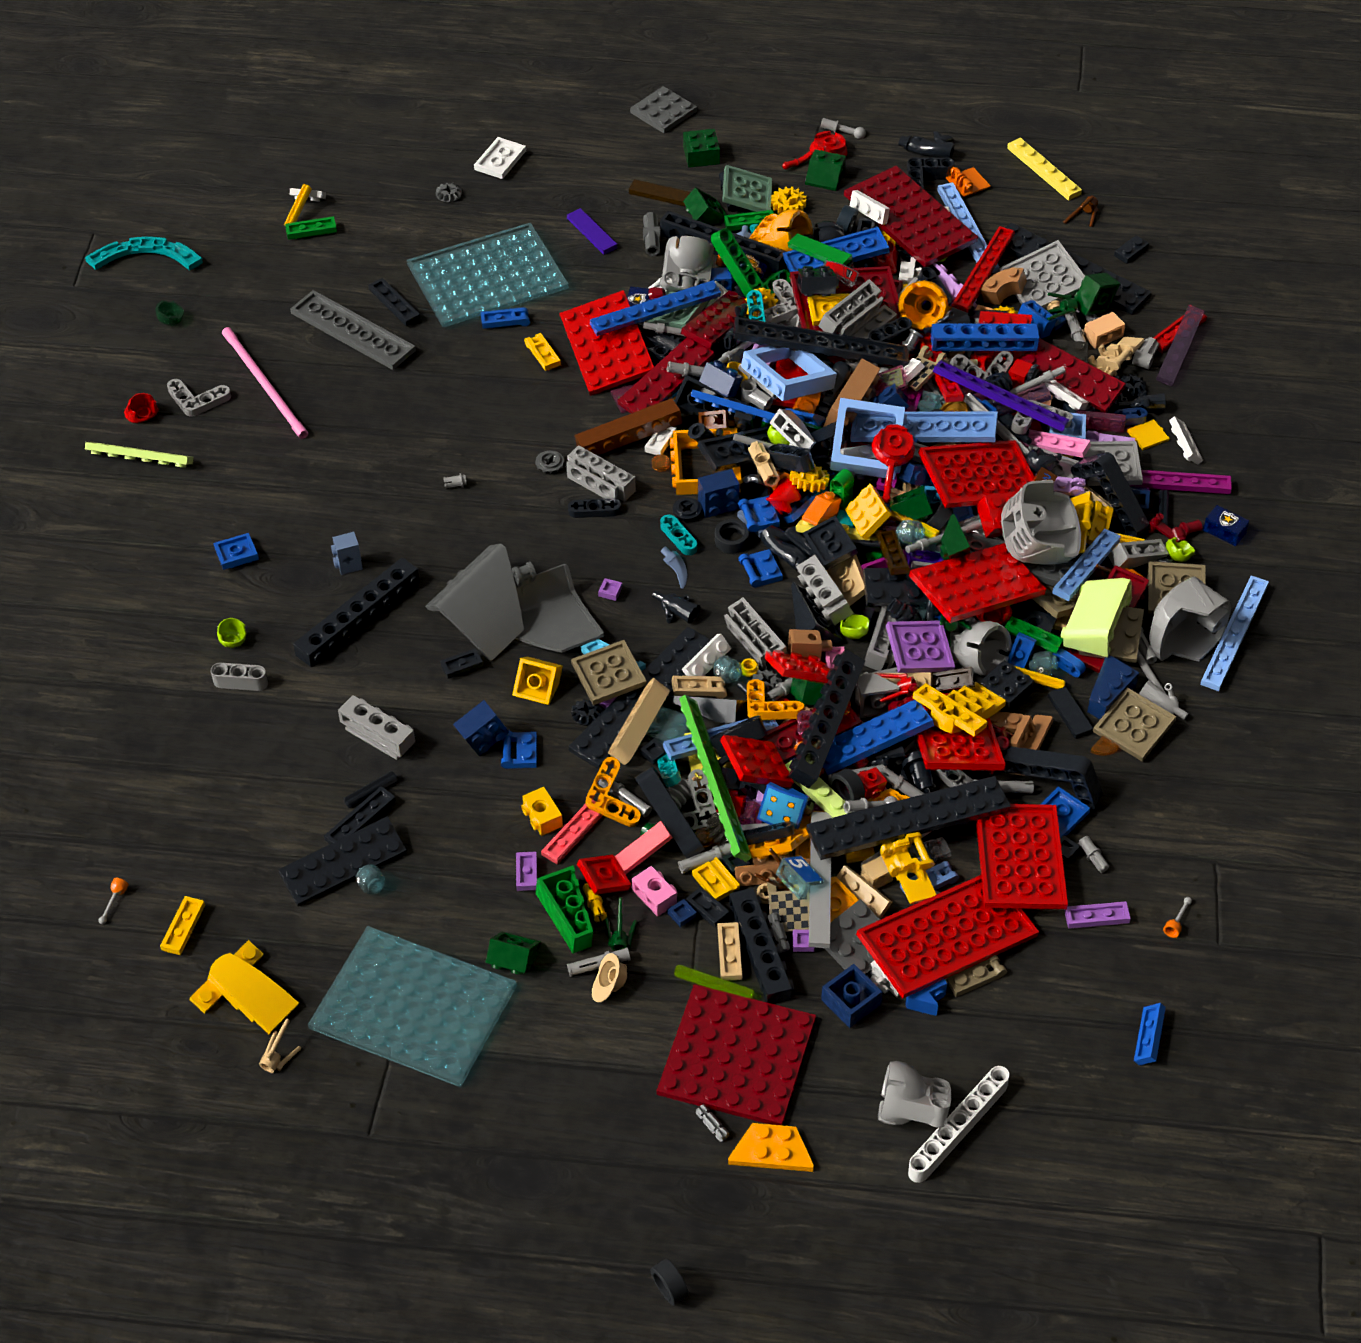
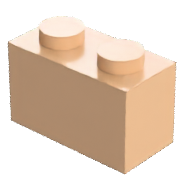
M1111 312L1086 323L1084 338L1095 349L1099 348L1101 344L1105 345L1123 337L1125 323L1114 312Z

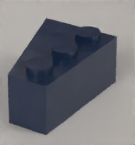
M1111 655L1105 657L1090 696L1087 712L1101 719L1127 687L1131 690L1136 688L1139 672Z

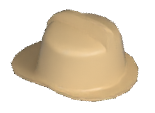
M613 953L607 954L603 958L594 981L592 997L596 1002H603L612 992H616L623 987L626 982L627 966L619 962L617 955Z

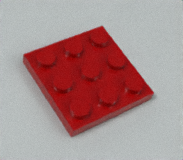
M980 311L979 324H1032V315ZM974 351V355L991 356L990 360L993 361L1001 351ZM1008 351L1013 356L1012 363L1016 359L1021 360L1027 351ZM1003 357V360L999 364H1003L1006 358Z
M780 650L766 651L765 659L783 677L823 683L828 682L826 676L830 668L819 657L814 655L802 657L801 654L794 652L789 655Z
M723 735L720 741L740 781L765 785L772 782L781 787L791 788L794 781L788 777L790 773L773 742Z

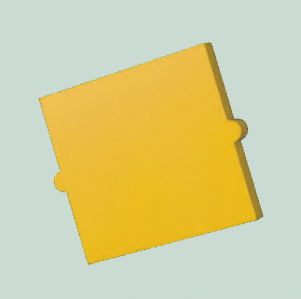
M1154 419L1127 429L1128 434L1135 438L1137 445L1142 451L1169 441V437L1163 431V428Z

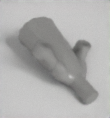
M1148 680L1139 695L1185 720L1189 713L1179 708L1178 699L1173 693V686L1170 683L1165 685L1164 688L1168 691L1167 695L1153 684L1151 680Z

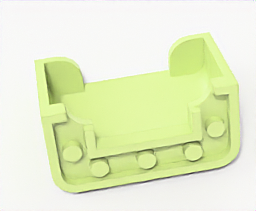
M1130 579L1086 581L1085 584H1081L1078 601L1067 627H1063L1061 632L1064 647L1104 657L1109 656L1111 651L1109 642L1114 638V629L1123 607L1129 606L1132 599V582Z

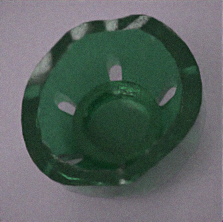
M162 300L155 308L157 319L162 324L175 325L183 318V308L174 301Z

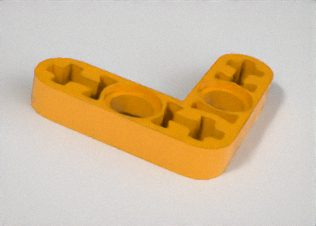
M753 679L747 683V711L749 718L760 715L762 720L799 719L804 716V704L800 701L765 702L764 682L759 679Z
M608 757L603 761L587 794L586 806L590 810L623 825L634 827L639 823L640 811L636 807L608 795L620 769V762L614 757ZM613 764L614 767L611 769L610 774L607 775L608 766ZM598 780H606L608 786L606 788L599 787L597 784ZM596 792L600 793L598 797V802H596L595 804L591 803L592 799H594L596 795ZM615 804L619 809L618 812L611 813L607 808L608 805ZM622 808H623V809H625V811H624V813H623V815H622V817H621L620 814H621V811H622ZM633 813L634 818L632 820H629L628 815Z

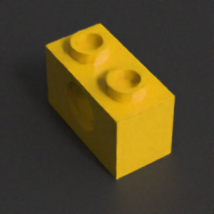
M544 787L522 796V811L525 816L528 815L530 817L533 829L538 830L541 836L563 827L562 814Z

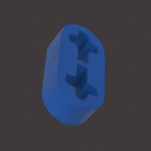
M1062 648L1057 653L1051 655V659L1056 666L1074 677H1079L1086 670L1085 664L1080 659Z

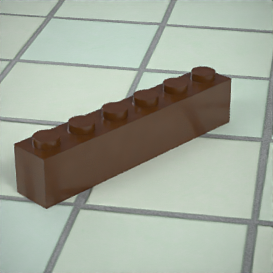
M671 398L575 435L576 445L598 456L651 436L656 432L667 430L669 427L682 424L681 411Z

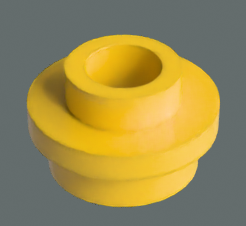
M748 658L742 661L739 670L742 675L751 677L753 674H757L759 666L755 660Z

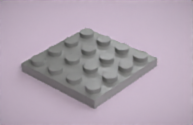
M1059 240L998 269L1000 272L1012 267L1024 268L1027 283L1022 294L1014 295L1021 305L1027 301L1034 300L1044 309L1052 301L1057 300L1061 302L1064 300L1048 296L1049 292L1073 296L1079 291L1081 282L1085 277Z

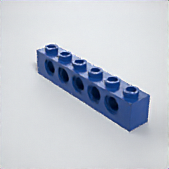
M932 324L931 329L932 351H1037L1039 342L1037 324Z

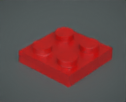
M614 855L582 858L577 863L595 895L629 890L631 886L630 881Z

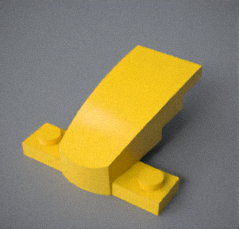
M975 682V687L968 688L964 685L958 691L952 690L947 696L927 683L913 692V699L931 709L930 717L933 719L934 725L951 734L964 730L975 737L987 727L986 719L1006 705L1005 699Z
M249 940L234 955L228 953L215 960L210 968L207 981L189 999L205 1014L224 996L236 1010L239 1008L251 1022L255 1021L268 1034L299 1004L283 988L253 967L263 957V953Z

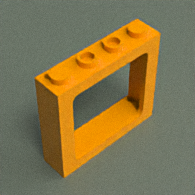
M737 428L722 429L724 430L723 436L737 433ZM709 429L716 435L717 429ZM688 430L673 431V438H670V449H674V451H670L671 462H674V464H671L672 475H675V477H672V487L676 488V495L698 494V479L683 480L681 450L698 448V442L688 436ZM740 466L732 468V470L738 482L740 483Z

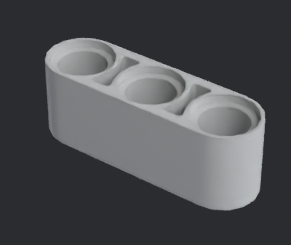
M216 663L211 667L213 683L218 688L262 691L268 686L266 671L262 666Z

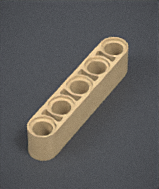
M655 678L651 679L644 688L609 749L608 754L616 758L623 765H626L633 757L670 690Z

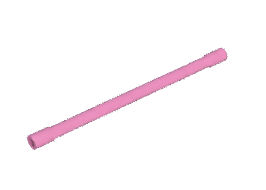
M229 327L223 329V336L233 346L276 404L300 439L306 438L308 431L274 389L239 342L232 329Z

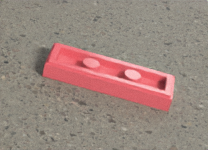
M660 821L617 854L615 858L626 875L673 837L664 823Z

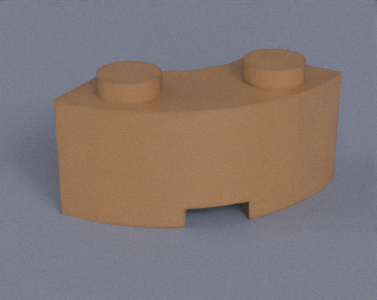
M1012 267L1000 271L986 280L980 290L984 303L1000 305L1008 296L1022 294L1027 283L1024 268Z

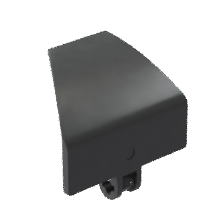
M502 544L488 546L464 570H460L453 580H449L447 586L425 606L428 610L440 611L488 660H493L524 630L506 547Z
M530 561L519 568H512L524 630L515 639L562 653L604 637V632L577 595L567 564L559 565L536 574L534 566Z

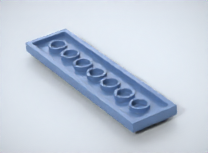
M998 411L904 412L908 416L906 426H903L908 429L907 432L912 434L913 438H918L917 442L996 441ZM857 413L852 423L851 442H873L874 437L881 429L883 430L890 424H896V418Z

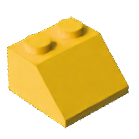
M531 657L520 658L512 695L549 705L559 685L563 666Z

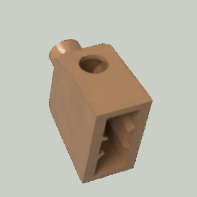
M789 630V655L792 652L799 653L802 657L814 655L821 660L822 652L832 651V641L821 640L818 630Z

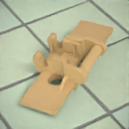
M1123 337L1118 344H1110L1106 348L1107 350L1101 344L1098 348L1101 356L1095 360L1094 356L1091 355L1088 358V362L1099 370L1111 376H1116V370L1121 367L1123 362L1132 359L1131 356L1141 347L1144 338Z

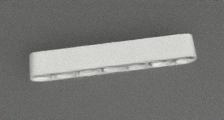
M993 1067L948 1116L945 1126L938 1127L911 1157L908 1175L912 1181L918 1183L925 1181L1006 1091L1009 1072L1005 1067ZM956 1122H961L963 1125H958ZM942 1137H948L950 1139L944 1140L942 1139ZM928 1152H935L936 1155H931ZM915 1167H921L923 1170H917Z

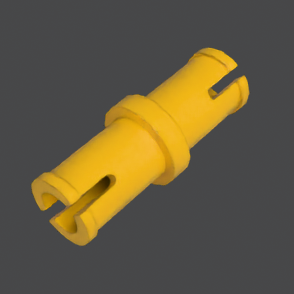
M586 883L582 887L587 898L586 904L591 909L594 920L600 922L598 917L600 916L601 921L607 918V914L602 905V897L598 894L595 895L592 889L589 888L588 883Z

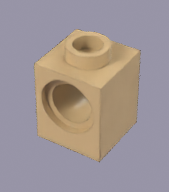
M882 856L862 865L860 876L874 888L878 889L893 881V877H891Z

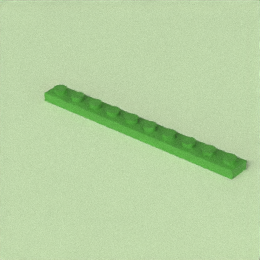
M684 695L679 698L682 706L681 711L686 717V725L691 731L692 742L697 748V756L703 766L702 771L707 777L708 788L714 797V805L718 808L719 819L724 825V834L731 845L730 851L735 858L747 862L752 858L699 706L697 701Z

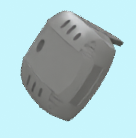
M1053 480L1028 482L1006 502L1001 513L1003 537L1007 550L1015 559L1031 564L1056 565L1069 562L1079 554L1081 530L1076 509L1068 495L1054 492Z
M1195 576L1179 583L1163 597L1154 611L1149 639L1150 647L1157 658L1163 661L1169 656L1175 655L1198 662L1202 660L1220 641L1226 629L1231 611L1230 601L1213 591Z

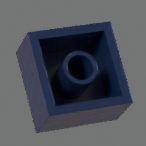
M732 469L698 478V501L701 504L705 518L739 509L740 483Z
M485 700L453 724L478 756L486 753L490 747L504 739L509 733L508 729Z
M853 964L822 986L821 1000L851 1028L881 1005L882 990Z

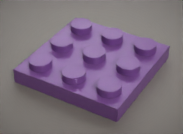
M940 621L887 622L886 629L898 673L942 672L955 669L943 625L939 624Z

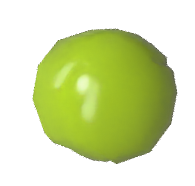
M772 425L769 427L767 435L771 443L774 445L790 444Z
M1176 537L1169 539L1165 547L1171 559L1184 563L1195 554L1194 548L1187 541L1176 542Z
M850 615L846 618L845 622L841 620L840 631L847 638L860 639L868 633L870 621L868 617L863 615Z
M235 618L224 619L218 625L217 636L219 642L228 648L241 646L246 638L245 624Z

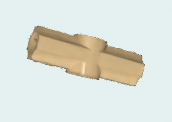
M758 441L751 443L748 451L757 467L758 474L761 475L766 486H776L778 481H780V477L771 461L770 454L767 453L763 443Z

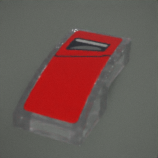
M826 260L823 266H829L830 269H833L839 281L850 288L853 287L859 272L833 261Z

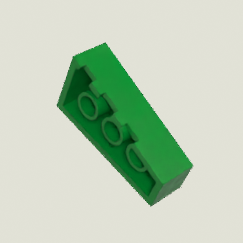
M574 865L537 878L536 895L571 952L576 953L591 947L593 929L584 906V899L579 889L578 879H576Z

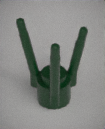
M1050 292L1047 294L1048 296L1064 299L1060 302L1059 308L1047 310L1049 313L1063 312L1052 315L1047 320L1075 313L1077 310V301L1075 298H1071V295Z
M941 614L939 624L944 626L949 647H951L950 633L958 627V624H961L968 630L972 628L962 620L949 623Z
M622 897L619 898L618 927L613 935L608 916L604 920L608 935V946L614 951L631 947V940L637 925V920H634L628 936L625 931H622Z

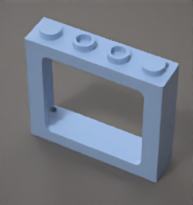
M770 345L744 351L741 367L782 401L834 389L837 373L814 354L807 351H793L789 348H775ZM789 358L809 375L784 379L766 363Z
M840 398L830 470L840 471L847 469L850 472H855V474L886 478L888 466L879 460L842 455L840 453L845 413L850 411L896 418V424L906 426L908 415L904 414L905 407ZM901 466L894 467V480L896 473H900Z

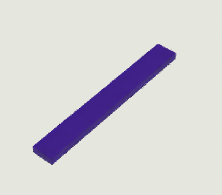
M942 360L933 369V372L1062 432L1069 423L1068 418Z

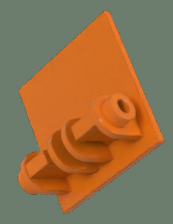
M953 167L951 169V176L946 177L949 183H954L962 197L991 187L974 167L960 172L959 168Z

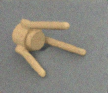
M289 1019L285 1020L279 1033L277 1031L273 1032L264 1056L260 1060V1067L267 1072L274 1073L276 1069L281 1071L282 1067L301 1050V1047L298 1046L282 1061H280V1054L275 1051L286 1030Z

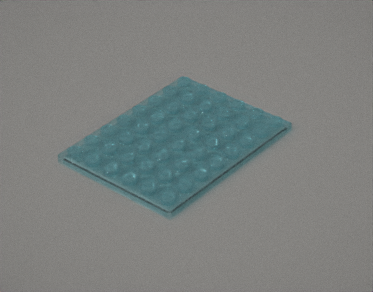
M531 223L407 260L410 271L442 327L481 316L480 312L501 310L568 289V282Z
M367 926L309 1021L308 1027L313 1031L461 1087L514 992L517 982Z

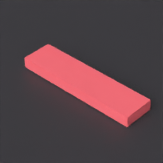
M585 803L541 851V855L558 865L603 815L590 810Z

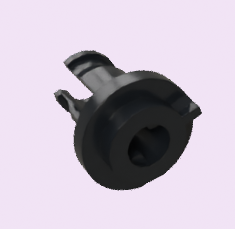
M921 751L910 753L902 762L904 771L911 773L917 789L925 794L933 792L932 788L936 786L933 784L930 769L925 768Z

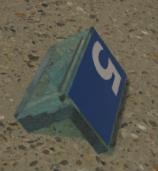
M802 856L782 858L776 872L779 879L799 900L806 898L810 886L824 883L820 875Z

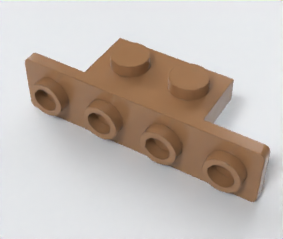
M1023 715L1021 721L1017 724L1013 737L1010 738L1009 745L1039 750L1053 722V717L1035 715L1032 720L1031 716Z
M789 852L786 855H778L789 871L795 874L793 879L800 880V875L784 859L794 857L793 853ZM772 855L764 859L752 858L753 865L735 867V879L740 884V887L767 883L754 876L755 873L767 878L775 877V879L781 874H786ZM810 858L804 859L810 865Z

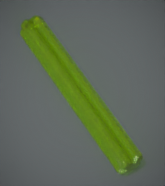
M677 965L674 971L675 977L711 989L751 999L754 995L753 989L682 965Z

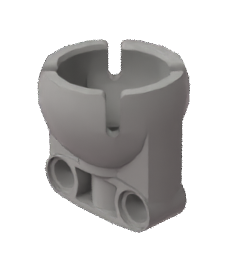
M675 236L668 239L663 273L660 279L661 287L668 291L678 292L709 282L714 255L713 245L709 244L705 239L692 236H682L680 239ZM666 277L672 280V284L666 281Z
M974 617L962 619V621L971 626V630L958 624V627L951 631L950 650L953 661L962 668L972 667L975 674L987 676L1002 661H1008L1009 657L1000 654L999 651L1001 649L1011 651V636L1008 630L1001 624L992 621L982 622Z
M891 1061L887 1067L881 1096L884 1098V1101H881L879 1104L878 1120L888 1125H901L914 1120L928 1123L933 1127H944L951 1104V1087L949 1082L941 1078L921 1076L909 1064Z

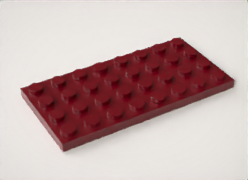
M894 166L844 190V196L850 201L852 191L858 190L889 207L887 224L882 225L876 222V225L923 267H928L978 242V236L898 166Z

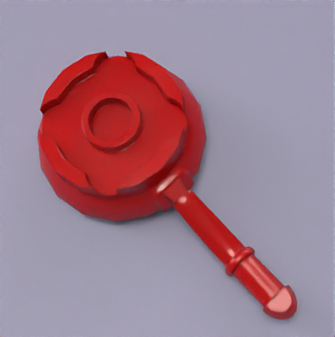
M831 131L820 132L816 134L808 153L799 159L784 162L782 167L783 169L798 167L811 158L815 149L847 156L846 140L841 134L836 132L835 135L831 134Z
M890 424L883 430L881 429L872 442V452L875 457L888 466L882 496L885 503L891 500L894 467L908 463L915 453V442L912 434L907 432V428L898 424Z

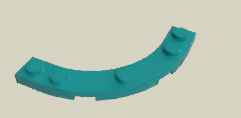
M134 237L129 238V241L119 244L116 241L85 257L86 262L95 270L117 258L135 253L162 254L175 259L189 271L203 263L202 258L187 246L179 242H169L166 238Z

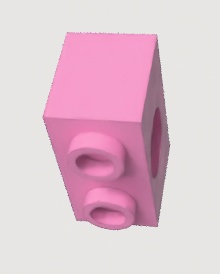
M652 866L632 878V890L657 917L677 904L676 888L672 884L669 885L662 873L656 871Z

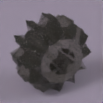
M715 812L707 820L706 824L708 826L705 830L710 832L708 838H713L714 843L719 842L720 845H725L729 843V840L724 834L725 828L719 819L720 814Z

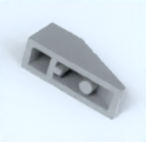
M779 408L770 421V424L793 446L811 450L816 443L803 421L791 410Z
M1155 539L1119 543L1108 557L1113 567L1116 565L1123 569H1132L1149 563V561L1152 562L1166 557L1169 553L1162 540Z

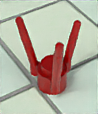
M874 673L883 678L901 679L897 682L899 692L881 698L880 702L913 692L910 686L916 683V680L913 676L908 677L907 673Z

